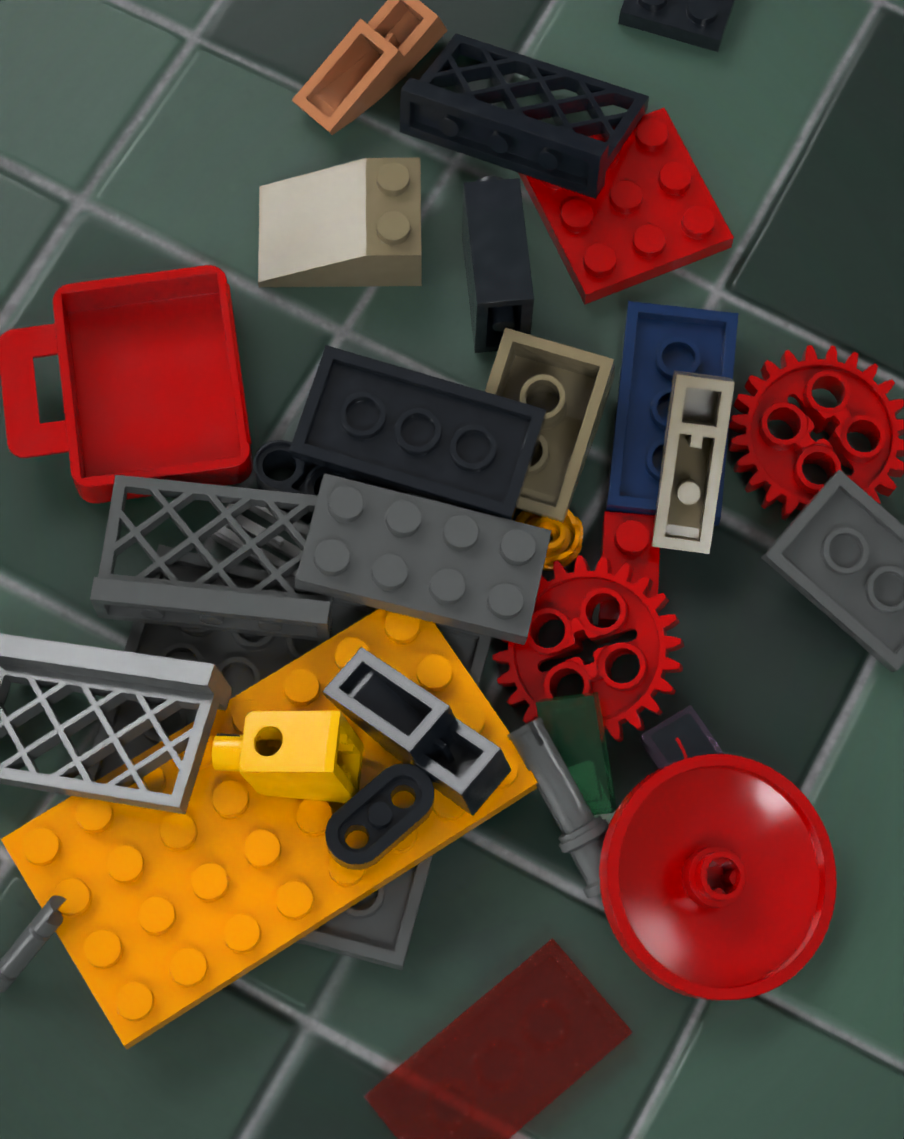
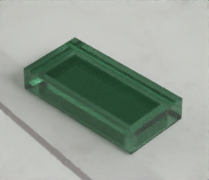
M598 692L540 699L536 702L538 718L542 717L544 726L593 815L613 813L617 806Z

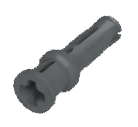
M539 717L507 736L513 742L527 769L532 771L538 782L536 786L562 832V835L558 838L560 841L558 846L562 853H570L587 884L583 891L587 898H592L601 894L599 879L600 856L609 824L600 815L594 817L544 726L542 717Z

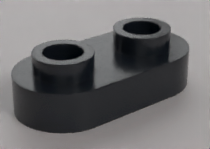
M396 764L382 771L340 807L329 819L325 837L331 857L339 865L352 870L366 869L380 861L431 814L434 806V787L429 776L422 769L411 764ZM408 791L415 797V802L412 806L402 809L393 804L392 798L397 792ZM353 831H363L368 835L369 841L364 847L354 849L347 845L345 842L346 838Z

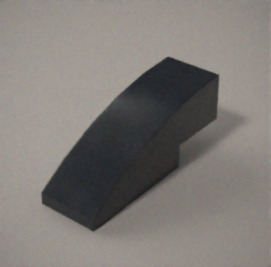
M362 647L322 691L327 699L403 764H411L422 769L429 776L436 790L472 816L512 771L500 747L455 718L449 705Z

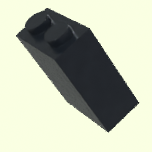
M487 176L478 179L476 182H464L462 241L475 353L498 351L505 328L531 335L534 293L520 178L503 179L498 176Z

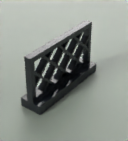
M456 33L421 79L417 80L410 77L402 87L400 96V132L596 199L605 185L607 169L647 111L649 96ZM462 55L478 60L482 64L459 68L455 61ZM517 73L528 77L529 80L507 84L503 76ZM490 78L495 87L471 91L467 83ZM455 85L459 93L444 89V87ZM566 89L577 93L578 96L556 100L551 91ZM538 94L543 103L520 107L516 99ZM503 101L507 109L492 105V103ZM615 105L628 111L605 116L600 107ZM587 110L592 119L570 124L565 115ZM552 117L556 126L540 120ZM601 134L605 142L588 136Z

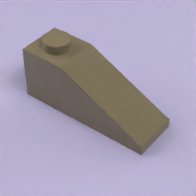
M674 370L665 429L652 547L710 554L735 385L731 378Z

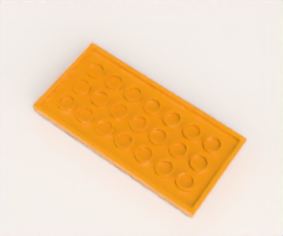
M377 609L231 698L226 711L217 710L186 814L70 796L6 835L1 841L41 908L54 895L62 896L66 899L58 909L62 914L63 922L55 932L122 1044L128 1050L537 789L536 784L538 782L532 771L527 769L513 742L509 740L507 735L510 732L436 624ZM362 647L449 705L455 718L500 747L512 771L473 816L434 788V806L429 817L375 865L362 870H352L339 865L331 857L325 837L329 819L345 803L259 794L240 774V771L214 769L212 746L217 733L243 734L245 717L251 711H341L325 697L322 691ZM341 711L364 744L359 785L360 791L386 768L403 763ZM194 722L169 736L170 740L173 741L190 730ZM163 742L157 743L132 759L134 764L136 765L165 746ZM183 751V752H181V753L179 754L182 759H183V756H184L185 751ZM173 759L144 776L143 779L150 791L172 794L179 769ZM123 764L95 782L106 784L128 769ZM136 783L129 786V788L139 789ZM400 791L393 796L392 802L396 807L405 809L413 805L415 797L408 791ZM357 830L351 832L345 842L351 848L360 849L368 843L369 837L365 832Z

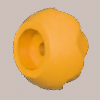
M569 509L564 523L522 511L515 520L516 522L552 530L551 536L553 540L548 544L543 567L545 571H553V562L557 560L564 567L568 566L577 558L582 549L583 525L580 519L574 516Z

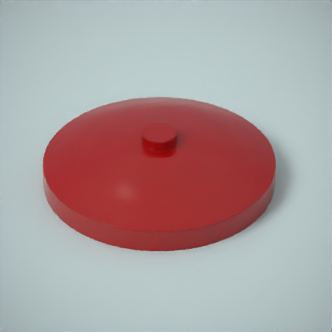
M729 754L698 755L673 762L648 775L628 793L617 808L605 834L600 856L599 879L602 903L610 927L622 949L654 981L672 991L696 999L712 1001L740 1000L767 993L781 986L795 976L813 957L824 939L834 911L837 888L834 852L828 833L817 811L807 797L785 776L767 765L742 756Z

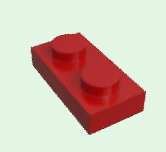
M605 511L602 524L601 556H605L610 560L611 574L615 575L624 563L630 564L633 568L631 584L633 585L640 578L647 575L653 581L647 598L657 595L660 548L652 547L655 515ZM605 600L599 603L597 626L610 627L615 624L620 615V604L617 601Z

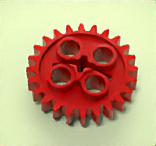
M807 345L800 362H798L790 350H786L780 359L781 369L769 360L764 362L760 370L764 380L750 375L744 386L750 395L738 394L733 405L743 414L733 415L729 421V429L742 435H738L730 440L728 450L744 453V456L736 462L733 468L734 472L743 473L751 471L753 475L745 487L746 492L755 491L762 487L767 493L761 507L765 509L778 500L783 503L781 519L786 521L795 509L802 511L824 486V484H814L807 480L802 472V466L805 464L819 465L825 470L829 480L839 469L841 470L842 464L844 467L852 470V475L846 476L877 503H881L877 492L889 497L897 487L889 476L901 478L904 474V462L896 458L904 457V440L898 438L904 435V419H896V415L904 408V399L889 401L887 394L895 384L893 379L877 384L873 378L877 373L878 365L874 363L863 372L856 368L858 363V353L853 352L845 363L838 362L836 346H830L824 359H818L813 346ZM815 389L830 391L837 400V406L834 408L820 406L814 400L812 391ZM794 397L799 402V408L789 403L788 398ZM772 420L786 422L793 431V438L781 440L774 437L768 429L767 422ZM824 430L830 436L828 441L822 438L815 442L810 434L812 431L818 434ZM858 432L866 436L871 443L872 451L859 452L852 448L847 440V434Z
M582 555L577 556L574 572L568 573L558 560L554 561L553 571L555 578L547 581L541 575L525 644L521 645L502 640L508 643V650L492 655L494 661L499 664L509 665L510 667L509 671L497 678V682L503 687H517V690L509 697L507 703L513 708L529 704L530 706L525 712L523 721L527 724L539 717H545L544 726L551 738L563 726L565 727V741L569 745L575 746L581 732L586 731L590 745L599 747L602 739V730L608 729L616 741L621 742L623 741L622 724L627 721L640 731L645 729L640 712L645 708L658 715L663 713L660 705L654 699L657 692L674 695L676 692L664 678L666 673L683 671V666L679 662L669 658V652L683 648L684 641L681 638L667 636L666 632L676 627L680 621L675 614L659 615V612L665 608L669 600L664 593L647 598L653 585V581L647 575L640 578L633 585L631 584L633 568L630 564L624 563L617 573L612 575L610 560L605 556H601L595 571H590L589 565ZM605 600L617 601L620 604V615L615 624L605 628L596 627L592 619L596 606ZM550 620L562 621L565 626V634L562 641L551 648L541 647L538 634L543 624ZM630 630L637 631V637L632 641L615 643L596 649L593 652L595 661L591 664L586 663L580 657H573L559 663L549 671H540V664L545 661L561 659L582 652V641L586 638H589L596 645H603L619 638ZM621 655H636L640 663L637 676L627 683L615 682L611 674L614 661ZM575 673L581 675L584 681V689L579 699L572 703L560 702L557 697V686L560 680L568 674Z

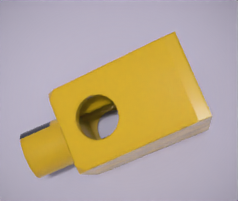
M251 711L245 717L243 734H216L212 746V763L215 770L240 771V774L259 794L346 803L359 792L364 744L341 711Z

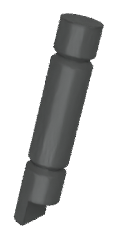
M52 896L0 959V993L8 990L49 940L50 936L62 924L63 917L58 909L66 901L64 897Z

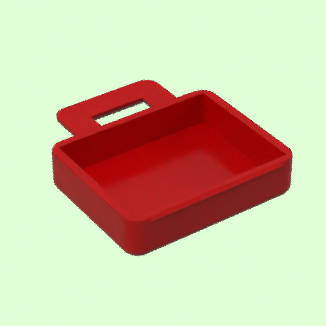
M203 265L66 284L61 286L53 296L54 324L11 329L0 336V375L7 445L10 452L19 458H32L69 452L71 476L77 492L83 500L93 504L111 502L115 475L222 486L242 483L251 475L253 471L252 443L230 285L225 273L220 268L213 265ZM58 355L65 420L40 423L33 358ZM127 493V499L152 496Z

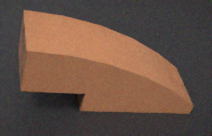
M387 0L368 24L360 18L292 101L333 135L354 121L401 81L448 30L440 17L420 0Z

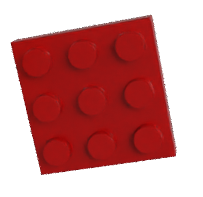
M665 107L643 115L607 169L605 185L596 199L518 173L584 305L732 247L734 236ZM601 134L588 136L605 142Z

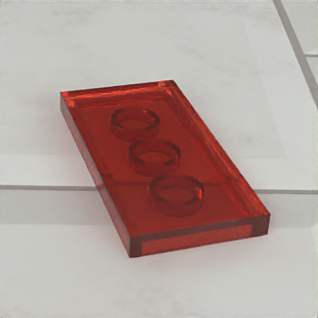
M552 938L365 1094L364 1099L396 1139H511L631 1036L632 1031Z

